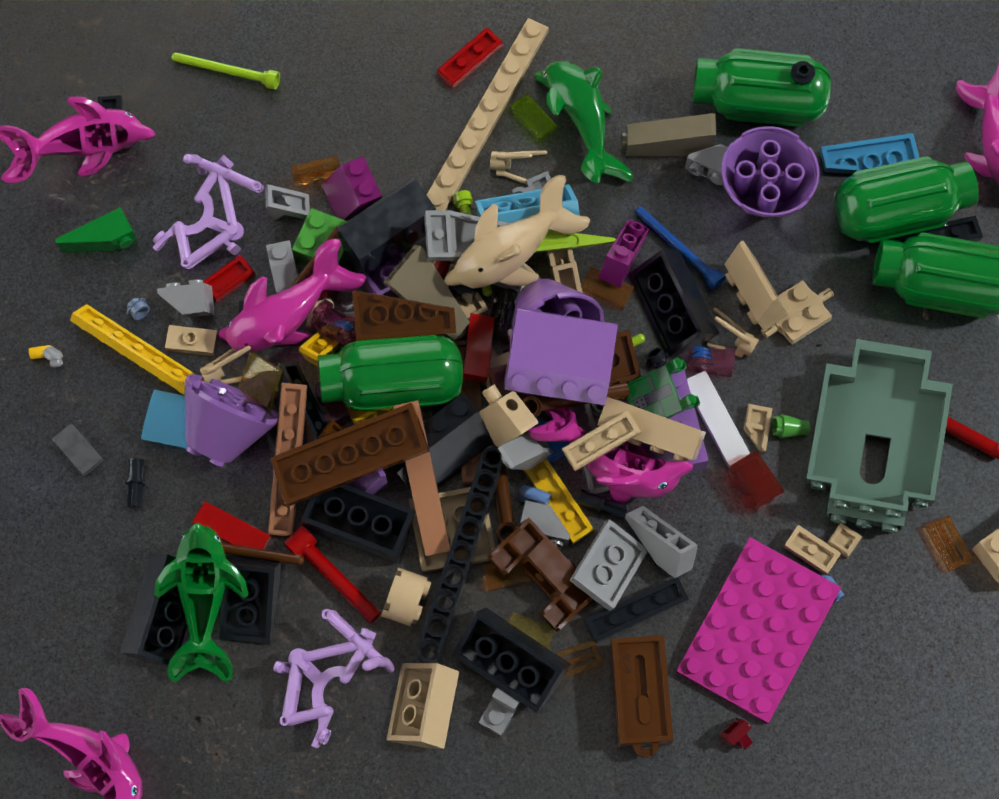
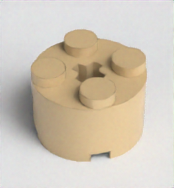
M398 567L381 617L407 626H411V624L416 625L423 606L418 604L420 599L425 600L431 582L427 581L425 576Z

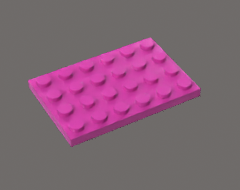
M750 537L676 672L768 724L841 587Z

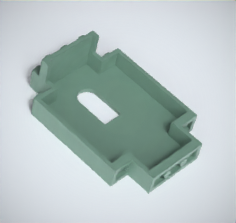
M856 339L852 367L826 364L806 484H810V487L816 490H825L826 487L831 488L826 514L827 518H831V522L846 524V521L855 522L856 526L870 529L872 526L882 527V531L897 533V530L902 531L909 502H912V506L927 508L928 505H933L953 384L927 380L932 351ZM866 435L891 439L885 476L877 484H868L860 476Z

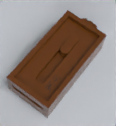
M664 635L612 638L610 653L618 748L633 747V751L637 756L649 758L656 754L659 746L671 745L674 741ZM651 746L650 749H642V748H641V747Z

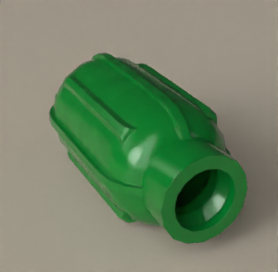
M735 48L731 52L722 55L719 59L697 58L692 103L713 105L728 120L801 127L804 124H811L819 120L827 110L831 96L830 72L819 61L813 60L808 55ZM799 61L809 62L815 69L814 79L806 85L796 84L791 77L792 66ZM799 70L802 74L807 73L804 70Z
M925 156L854 172L852 176L846 178L839 185L833 195L834 212L843 234L859 241L873 243L882 239H891L943 227L957 210L977 205L979 189L975 172L968 162L964 161L948 165Z
M920 233L918 236L910 237L905 242L882 239L875 258L872 283L876 286L895 289L898 296L904 299L908 305L978 318L996 316L999 314V246L930 233Z
M442 335L359 340L342 347L338 354L318 355L322 403L343 402L347 407L356 411H378L394 409L393 406L413 401H419L420 407L444 405L454 401L461 393L463 362L460 350L456 343Z

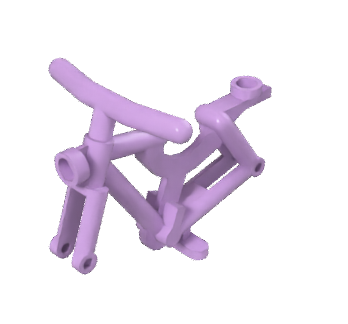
M185 154L183 161L187 164L196 165L199 175H205L209 171V175L194 198L197 203L203 202V215L193 225L187 226L181 221H177L166 233L160 231L153 239L155 245L152 248L158 252L169 239L176 237L181 265L186 269H192L225 244L228 246L227 250L233 255H237L241 250L237 244L230 242L231 240L237 241L241 239L244 234V228L237 222L228 180L259 194L263 193L265 188L259 181L232 171L231 168L234 164L224 154L217 162H210L196 154ZM217 179L227 222L213 217L214 204L209 191ZM207 227L221 232L191 254L188 236L198 234Z
M324 609L322 617L334 626L349 642L308 652L297 648L289 654V663L277 661L273 667V671L277 673H289L280 724L283 726H293L318 719V730L311 745L315 748H319L321 744L325 745L331 735V730L327 729L334 710L331 706H327L323 699L324 688L330 680L340 677L342 683H348L365 656L369 658L362 664V668L365 671H370L377 667H383L388 673H392L395 670V665L390 659L383 657L374 649L372 643L377 634L376 632L362 628L359 633L337 611ZM355 651L346 667L335 666L328 668L323 673L311 662ZM303 674H305L314 684L312 689L313 709L297 712Z

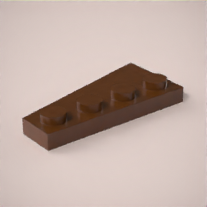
M352 291L356 341L457 333L454 307Z

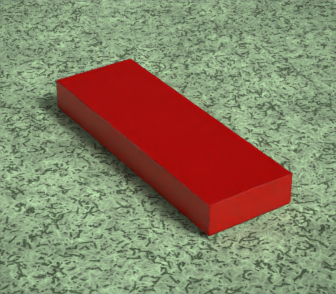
M486 27L439 67L437 74L454 88L503 46V41Z
M470 313L463 378L487 382V369H489L495 317Z
M204 501L192 521V524L200 523L203 526L211 527L221 540L233 545L265 549L271 539L269 534Z

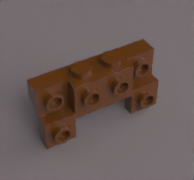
M529 517L522 521L487 556L503 575L509 573L518 563L546 593L551 601L539 614L556 632L561 630L570 619L593 599L569 581L576 570L575 564L560 552L557 544L549 540Z

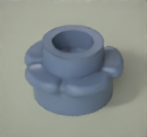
M139 298L132 299L127 305V315L133 317L134 320L144 318L150 310V307L146 304L147 300L145 298L140 300Z

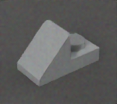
M269 184L265 186L266 209L274 221L283 215L301 219L307 218L310 212L309 194Z
M498 687L493 693L492 700L482 715L479 724L502 737L521 702Z

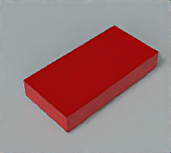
M239 255L203 282L212 286L213 299L218 303L256 274L245 259Z

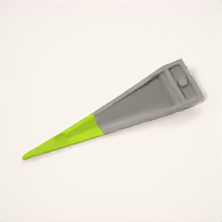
M451 210L425 211L427 261L457 262L461 254L474 242L475 227L480 217ZM497 221V227L508 224V222ZM549 229L535 252L612 244L616 239L579 233L562 234Z

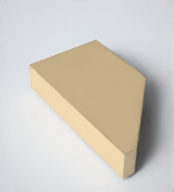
M748 404L743 430L760 453L765 454L773 408Z

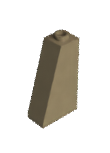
M715 114L627 124L626 133H622L621 146L626 147V156H688L691 153L713 147L716 137Z
M414 245L383 284L401 299L454 307L457 333L442 335L450 338L452 341L460 340L468 330L466 327L470 321L432 261H427L425 250L420 245Z

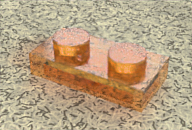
M336 155L293 165L291 169L295 185H306L314 180L327 179L340 167Z

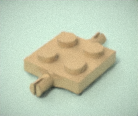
M802 280L781 293L778 297L789 315L765 330L761 329L762 335L767 339L778 331L793 345L831 321L832 315L825 308L823 302L834 296L832 290L827 288L821 293L816 294Z

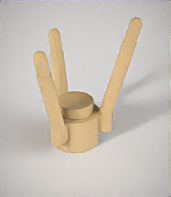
M492 151L490 170H496V176H504L527 185L526 180L528 179L505 171L510 169L511 159L546 155L547 151Z
M713 308V311L718 315L714 317V320L738 337L734 343V346L738 348L733 349L713 343H707L706 346L734 354L739 358H742L743 354L750 356L759 340L746 332L719 309Z
M246 346L239 351L232 348L216 360L200 368L205 382L210 383L212 379L226 384L251 380V375L221 379V377L225 376L222 366L248 352L251 347Z

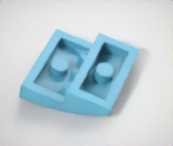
M154 389L148 406L141 439L187 448L188 445L185 442V395Z

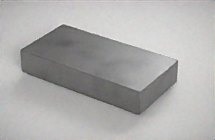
M72 423L52 438L84 477L104 461Z

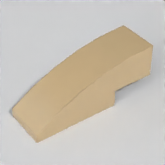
M572 248L546 251L552 280L582 293Z

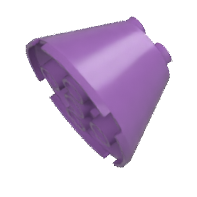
M758 127L742 133L733 143L731 142L728 146L721 165L722 182L731 199L743 208L747 214L758 217L786 216L800 210L814 195L819 182L818 160L812 148L807 147L797 134L779 127Z
M538 277L537 281L526 285L514 301L515 310L510 345L517 308L605 322L604 312L598 302L590 296L554 280L540 279Z
M187 375L185 379V442L188 445L186 450L196 456H200V454L210 458L209 461L223 467L224 463L232 462L278 423V413L273 409L271 413L264 409L265 403L252 395L215 379H212L209 383L201 381V375Z

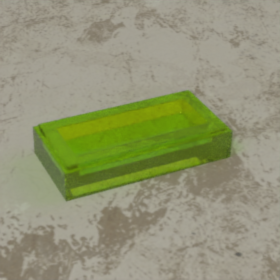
M528 93L509 106L510 112L538 142L557 129V125Z

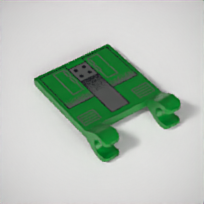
M675 358L666 365L627 383L629 387L627 399L630 405L665 418L699 406L700 400L698 396L689 394L681 400L679 398L671 374L681 372L687 368L685 361L680 358Z

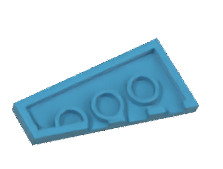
M913 133L822 146L820 148L824 172L853 174L861 170L920 158Z

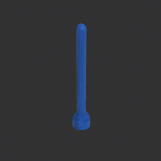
M643 207L636 208L635 213L670 246L680 250L681 255L704 275L705 284L715 290L722 284L726 276L719 269H710Z

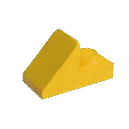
M324 326L300 346L299 352L305 360L318 367V355L333 354L342 346L341 344H343L345 338Z

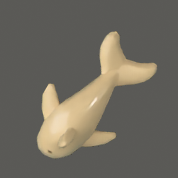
M564 175L555 176L543 186L540 193V213L497 227L498 205L492 204L481 214L475 227L474 242L461 254L454 269L446 275L445 283L451 286L462 284L470 288H480L496 282L509 286H525L537 281L539 274L521 266L538 249L548 230H555L562 234H574L586 229L590 223V219L587 216L573 214L563 207L562 196L564 185L567 181Z

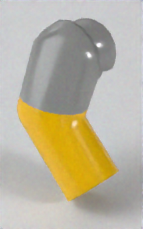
M45 345L29 348L31 360L46 358L50 361L51 367L63 365L62 352L55 347Z

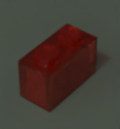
M757 450L732 464L728 471L730 482L735 488L739 487L743 493L742 498L748 508H753L756 513L779 500L785 492Z

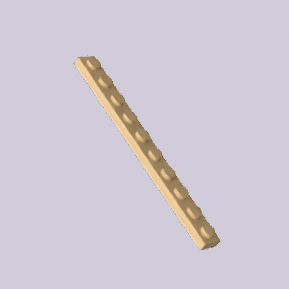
M529 18L525 22L427 193L436 210H448L453 201V194L458 192L544 41L549 27Z

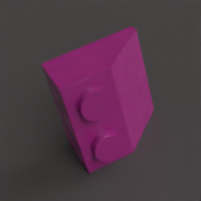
M364 156L342 164L321 184L335 216L345 221H349L382 198V194Z

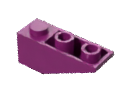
M628 219L606 255L598 278L621 287L650 228L643 226L640 222Z

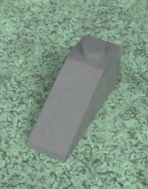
M290 240L266 245L276 293L288 289L298 277Z
M644 506L625 515V519L659 567L674 578L692 570L698 548L696 543Z

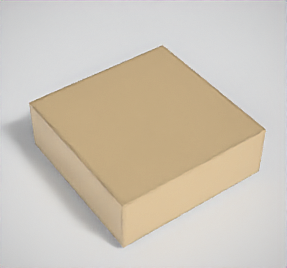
M840 523L827 544L841 552L842 556L848 558L862 536Z

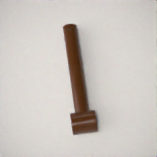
M617 381V384L609 385L607 397L621 401L629 396V387L626 382ZM518 395L523 403L527 400L530 401V412L535 418L542 411L589 404L587 402L549 396Z
M489 456L491 465L499 463L500 459L497 456ZM505 464L495 492L499 522L497 528L498 544L504 540L501 537L503 533L513 532L517 527L513 520Z

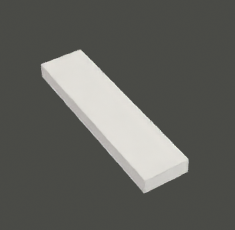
M706 370L688 378L690 393L698 396L700 400V405L696 409L727 467L730 468L750 459L751 454Z

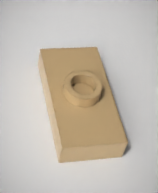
M169 325L165 349L170 352L215 356L218 331Z
M800 525L796 527L783 547L824 575L829 573L841 552Z

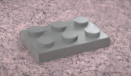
M608 519L602 525L569 581L608 611H611L617 605L648 551L640 542Z

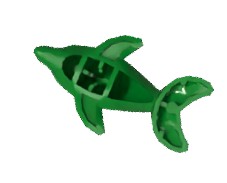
M555 61L550 62L544 70L535 72V79L550 89L546 98L547 106L551 112L558 116L564 108L572 118L585 142L588 153L581 165L582 173L595 183L600 182L603 173L631 182L633 177L632 171L624 163L604 150L605 113L612 115L613 110L602 100L598 87L603 71L598 67H592L585 71L574 63Z
M194 523L183 533L176 558L164 567L155 583L154 595L158 598L177 585L190 634V639L170 659L167 673L169 679L176 682L187 672L201 667L214 673L222 681L229 682L233 676L231 661L226 653L211 639V634L225 586L245 598L248 596L246 580L237 567L226 559L219 535L209 526Z

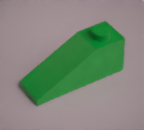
M120 207L56 238L55 241L62 253L96 252L128 248L133 242L137 241V238Z

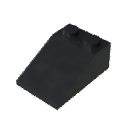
M231 556L228 561L237 567L246 580L248 596L243 598L225 586L221 601L219 639L270 644L280 587L281 563Z

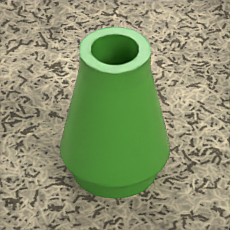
M780 414L772 419L773 436H778L779 439L809 435L810 422Z

